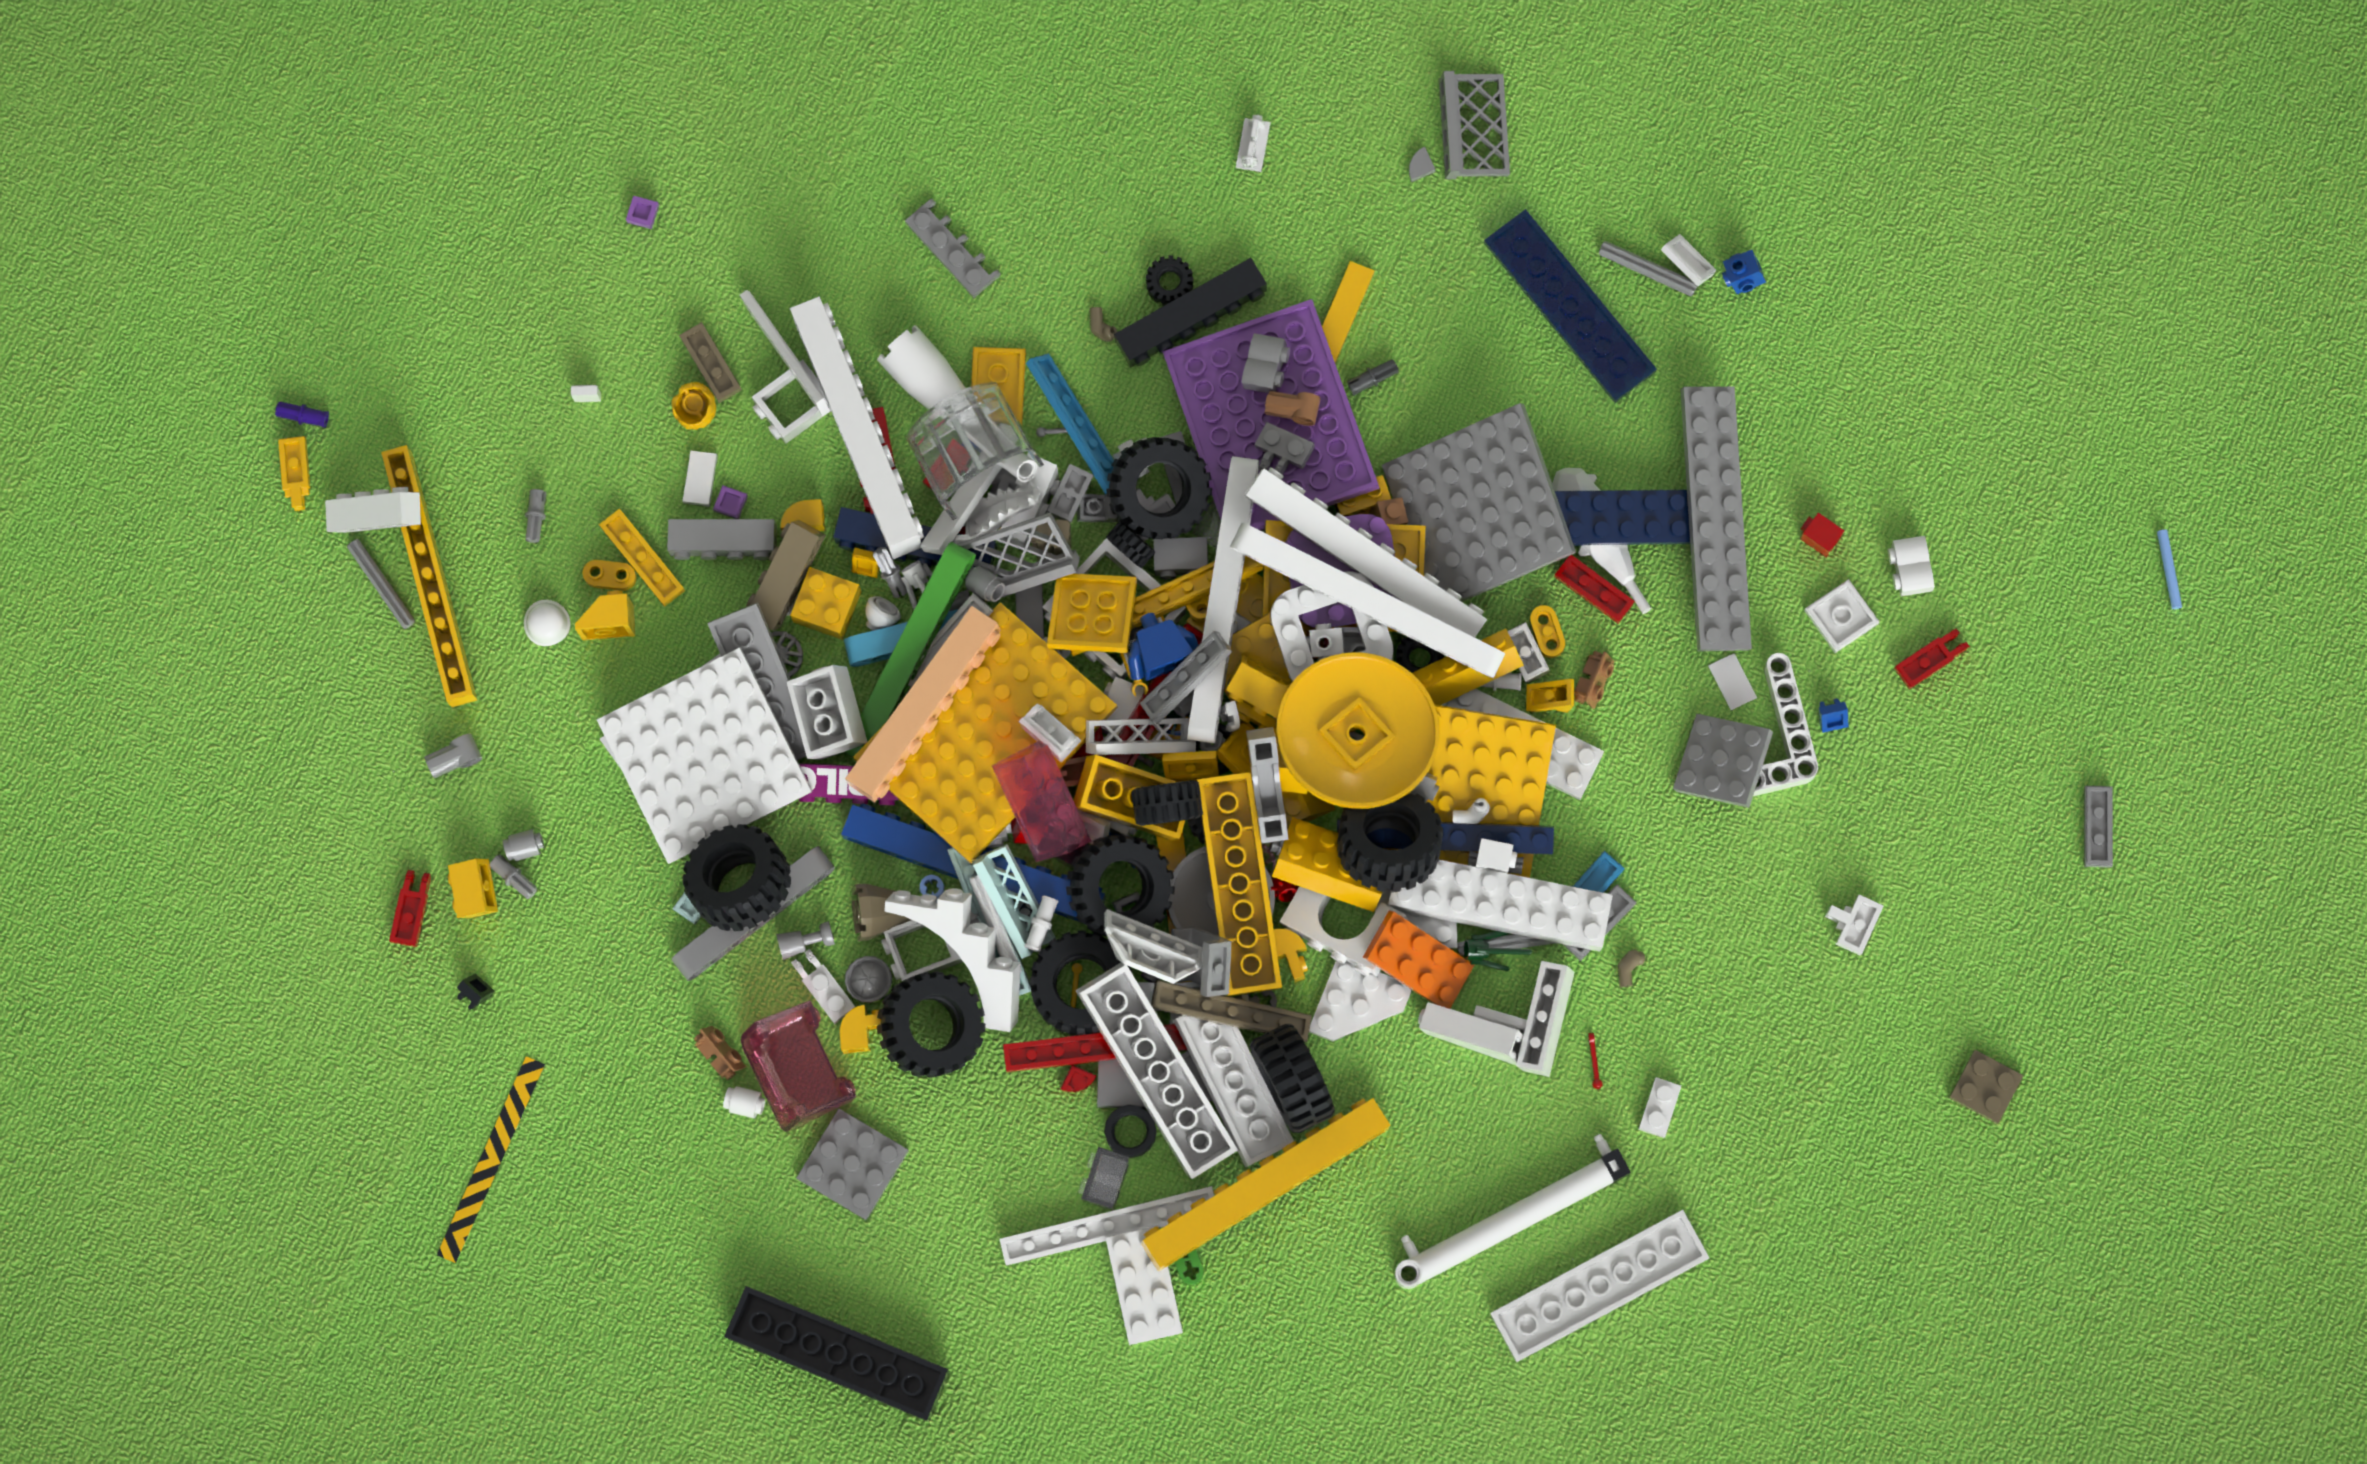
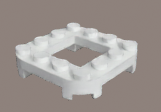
M1351 571L1344 572L1373 587L1372 583L1363 574ZM1305 585L1290 589L1279 595L1274 601L1270 612V622L1273 626L1291 682L1302 671L1314 664L1298 615L1337 603V601ZM1352 609L1365 650L1360 653L1375 654L1392 660L1393 643L1387 626Z

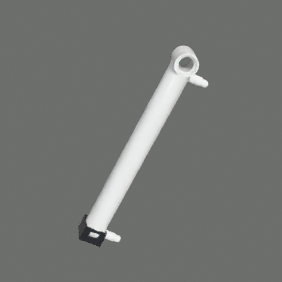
M1601 1134L1596 1135L1594 1140L1602 1155L1600 1159L1421 1253L1418 1252L1408 1235L1403 1236L1401 1241L1409 1259L1400 1262L1395 1270L1397 1284L1404 1289L1415 1288L1426 1280L1594 1192L1629 1176L1631 1172L1619 1149L1611 1151ZM1411 1267L1416 1271V1278L1413 1281L1403 1280L1401 1271L1404 1268Z

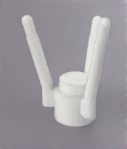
M920 561L908 565L901 571L904 575L901 579L906 586L913 610L917 605L912 585L915 589L919 587L923 593L926 588L924 584L928 582L926 576L931 578L933 574L926 563L922 565Z

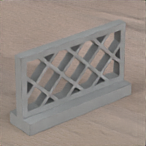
M1444 71L1439 78L1445 179H1456L1457 176H1509L1510 164L1503 74H1454V71ZM1458 82H1468L1475 89L1466 97L1458 90ZM1485 82H1497L1498 91L1493 97L1481 87ZM1477 91L1488 100L1481 109L1469 100ZM1464 104H1467L1476 113L1469 122L1460 115V108ZM1490 104L1499 110V117L1494 122L1483 112ZM1478 116L1489 125V128L1483 134L1471 125ZM1492 128L1501 136V142L1496 147L1485 138ZM1466 129L1478 138L1470 147L1462 140L1461 136ZM1480 141L1491 150L1484 159L1473 150ZM1468 153L1480 163L1475 169H1464L1463 159ZM1493 154H1496L1502 160L1503 169H1493L1486 161Z
M1051 512L958 543V545L965 549L973 548L981 551L979 559L974 560L971 569L974 568L973 566H982L993 574H998L997 576L1005 584V591L1002 597L1076 573L1080 559L1076 550H1071ZM1048 523L1052 530L1050 536L1035 531L1036 527ZM1021 532L1029 535L1026 544L1011 539L1012 535ZM1032 537L1047 542L1044 550L1029 545ZM997 540L1005 543V546L1001 552L987 547L989 542ZM1053 544L1061 547L1064 553L1054 555L1047 552L1049 545ZM1008 545L1023 550L1020 558L1005 553ZM1029 552L1040 556L1039 562L1030 563L1023 560L1025 553ZM984 553L999 558L997 565L993 566L982 562ZM1002 559L1016 564L1015 570L1007 571L999 568Z

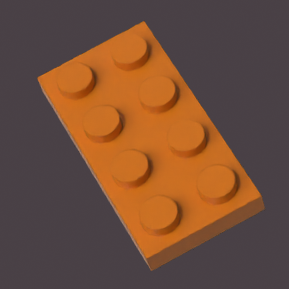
M1390 910L1363 955L1364 959L1426 1000L1449 1009L1452 1007L1474 967L1468 960H1465V958L1396 912Z

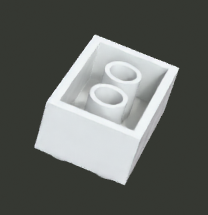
M831 665L787 681L808 759L822 760L867 743L847 667Z

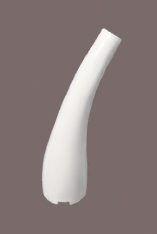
M916 325L912 327V334L906 330L888 346L890 353L886 357L883 354L879 355L877 361L909 395L945 421L987 457L1022 482H1028L1034 478L1037 473V464L1005 436L982 411L946 358Z

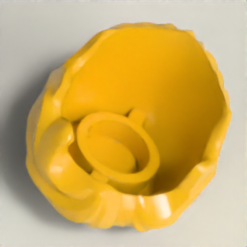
M690 382L681 385L679 393L671 401L675 419L684 428L689 430H698L699 428L706 427L716 414L714 395L707 386L700 382Z

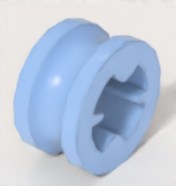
M936 875L925 876L920 882L922 895L928 894V889L925 885L928 882L932 884V881L937 882L938 892L934 894L932 891V894L929 895H934L938 899L944 892L942 880Z

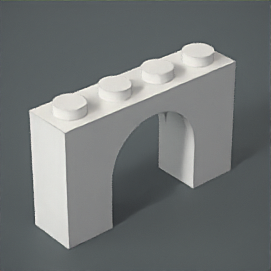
M1299 886L1280 920L1282 926L1308 940L1307 945L1320 952L1322 949L1331 952L1330 956L1342 964H1345L1346 961L1354 964V969L1365 976H1368L1369 973L1378 976L1381 969L1364 959L1363 955L1389 910L1408 920L1406 915L1381 902L1369 925L1360 935L1351 939H1337L1328 935L1322 926L1323 912L1331 897Z

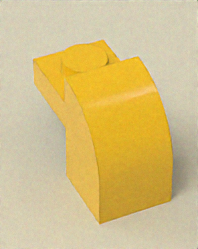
M803 500L791 505L782 516L781 530L783 531L787 523L791 524L793 521L800 520L819 531H825L824 505L822 500Z
M1274 929L1278 960L1287 958L1294 982L1304 980L1303 972L1308 971L1304 956L1298 957L1297 955L1307 951L1304 941L1293 931Z
M860 1005L851 1009L845 1015L840 1025V1043L843 1054L870 1051L869 1030L877 1029V1025L881 1024V1019L877 1018L880 1009L871 1011L872 1015H867L866 1006Z

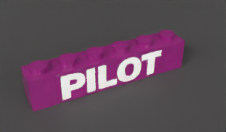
M799 763L813 791L800 798V802H815V797H826V803H841L842 798H851L852 804H868L869 798L852 788L845 779L854 767L853 765ZM888 790L883 798H878L877 800H879V805H895V800L899 799Z

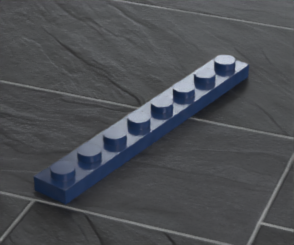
M1341 818L1337 819V833L1339 832ZM1441 822L1443 827L1441 850L1479 852L1482 838L1512 844V851L1517 853L1553 854L1554 826L1488 823L1454 824L1453 822ZM1391 828L1377 829L1366 835L1373 844L1380 848L1404 849L1413 844V841L1405 833Z

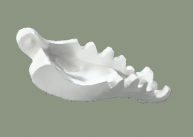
M1028 481L1026 488H1018L1014 491L1008 487L1006 491L997 489V495L988 493V497L981 498L963 525L965 526L966 534L957 535L953 542L958 544L1000 530L1007 521L1038 504L1040 497L1038 487L1031 481Z

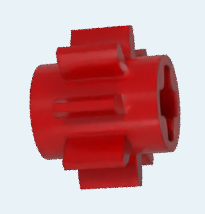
M1272 877L1273 887H1271V891H1275V898L1278 896L1282 902L1292 901L1299 886Z

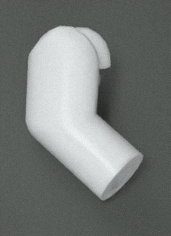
M1478 798L1467 811L1453 810V823L1478 824L1488 814L1490 809L1489 803L1483 798Z

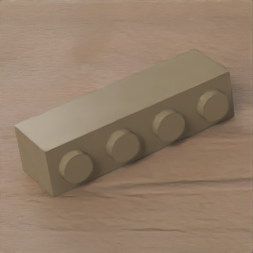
M800 520L793 521L791 524L787 523L781 533L783 540L780 546H776L770 555L769 561H771L768 571L764 570L758 580L760 587L756 594L753 593L746 605L747 607L758 602L767 625L772 631L781 628L805 579L807 571L811 567L826 534Z

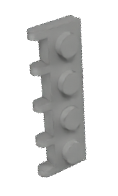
M930 199L905 220V224L964 289L975 298L998 279L1001 273L995 270L989 275L983 269L980 263L986 256L980 253L975 258L972 257L962 246L969 238L963 234L956 239L945 227L951 222V218L947 215L939 220L930 211L936 204L933 199Z

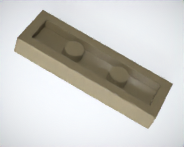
M702 322L679 335L718 403L742 391Z

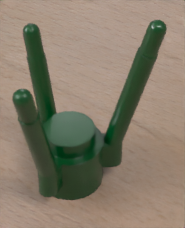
M1494 931L1481 935L1472 934L1471 939H1466L1464 943V958L1470 961L1471 965H1482L1508 972L1510 970L1508 966L1483 959L1488 958L1489 954L1531 955L1532 950L1489 948V943L1484 942V940L1510 934Z

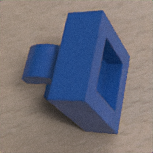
M1837 698L1834 699V704L1825 706L1824 702H1820L1819 723L1822 733L1848 727V709L1845 702L1840 703Z

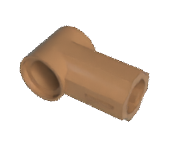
M1269 391L1265 402V414L1292 419L1300 425L1313 426L1316 422L1321 398L1308 392H1300L1298 395Z

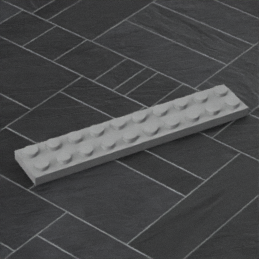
M1683 387L1680 390L1697 651H1749L1752 649L1735 387Z

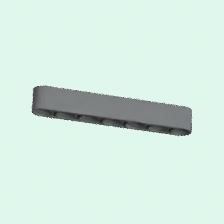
M819 846L813 848L790 866L791 872L789 876L791 877V885L789 888H786L789 893L786 900L780 902L781 908L776 913L773 911L769 915V920L766 922L760 921L757 923V927L751 929L744 927L743 931H733L732 928H730V931L720 930L718 926H711L676 953L671 959L687 981L693 980L834 871L835 866Z

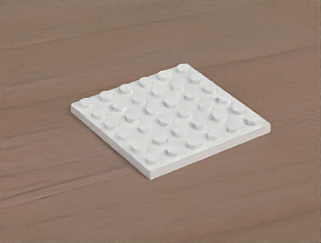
M741 647L597 719L668 864L690 854L693 848L696 849L699 846L698 842L702 838L707 839L711 836L710 832L716 829L721 831L724 826L733 825L734 828H737V824L748 825L813 792Z

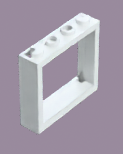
M1107 538L1077 569L1076 573H1073L1088 574L1106 555L1128 576L1136 577L1137 584L1146 592L1161 586L1145 570L1138 567L1120 552ZM1054 595L1042 606L1045 613L1044 618L1049 624ZM1183 606L1170 612L1164 618L1165 621L1172 620L1176 625L1186 614V607ZM1099 651L1083 652L1093 663L1096 660L1104 666L1102 671L1113 680L1115 676L1123 680L1128 676L1124 664L1119 665L1107 653Z

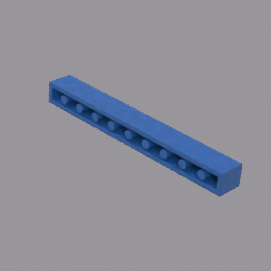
M852 804L841 833L843 839L959 880L947 851L952 847L936 832L926 831V826L911 821L910 824L901 822L899 816L889 812H885V815L875 813V808L872 806L860 804L858 807ZM986 848L985 851H983L980 855L990 852L994 849ZM1000 855L992 858L996 867L1004 870L1007 869L1008 862L1006 858L1000 857ZM1014 857L1039 906L1042 896L1051 897L1059 901L1054 911L1055 914L1080 922L1076 918L1077 912L1071 910L1069 905L1072 898L1071 895H1067L1066 887H1070L1071 879H1067V875L1062 874L1061 878L1051 875L1052 871L1048 868L1037 865L1034 869L1026 866V861ZM1007 878L1006 886L1008 890L1018 894L1020 890L1018 881ZM1099 887V894L1104 903L1106 895L1101 892L1102 888Z

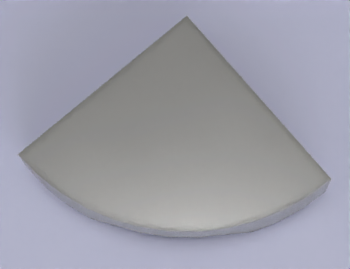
M1425 147L1418 150L1411 159L1409 166L1411 182L1435 173V167Z

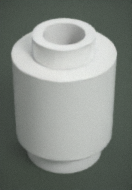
M738 1086L735 1088L729 1087L725 1094L723 1108L729 1109L730 1113L755 1119L757 1114L761 1115L763 1113L765 1099L762 1098L761 1092Z

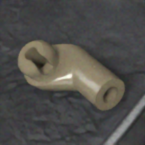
M1101 307L1090 308L1091 332L1104 342L1113 341L1117 329L1103 322Z
M1630 950L1619 961V987L1633 986L1632 970L1636 966L1643 965L1645 962V955L1642 951Z

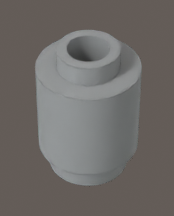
M982 566L970 569L965 579L966 588L986 601L996 602L1004 594L1005 584L1002 583V579Z
M534 829L509 835L508 839L503 840V847L508 860L515 859V861L540 855V849L544 848V842L540 832L536 833Z

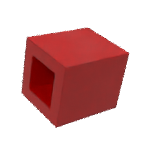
M1818 512L1814 519L1809 516L1800 530L1803 531L1800 540L1827 558L1841 539L1845 530Z

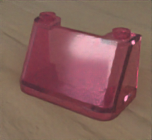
M810 1000L755 1021L741 1036L744 1053L780 1128L785 1132L796 1129L856 1098L854 1084L843 1076L837 1078L815 1031L819 1027L821 1017L819 1011L813 1007Z

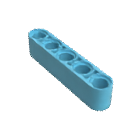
M959 609L948 612L940 630ZM908 622L853 635L844 639L850 666L858 667L889 659Z

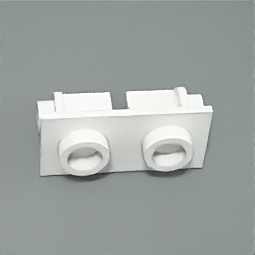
M1253 115L1252 119L1245 118L1236 168L1257 172L1262 171L1271 123L1262 121V116Z

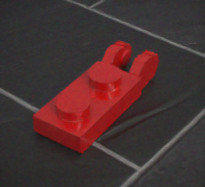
M1957 628L1942 638H1936L1894 667L1909 690L1951 663L1955 657L1970 647L1965 642L1949 652L1945 644L1958 637L1960 632Z
M413 870L407 871L403 889H400L389 942L411 947L418 946L429 896L427 893L430 887L431 874H423L419 892L411 891L415 880V872Z

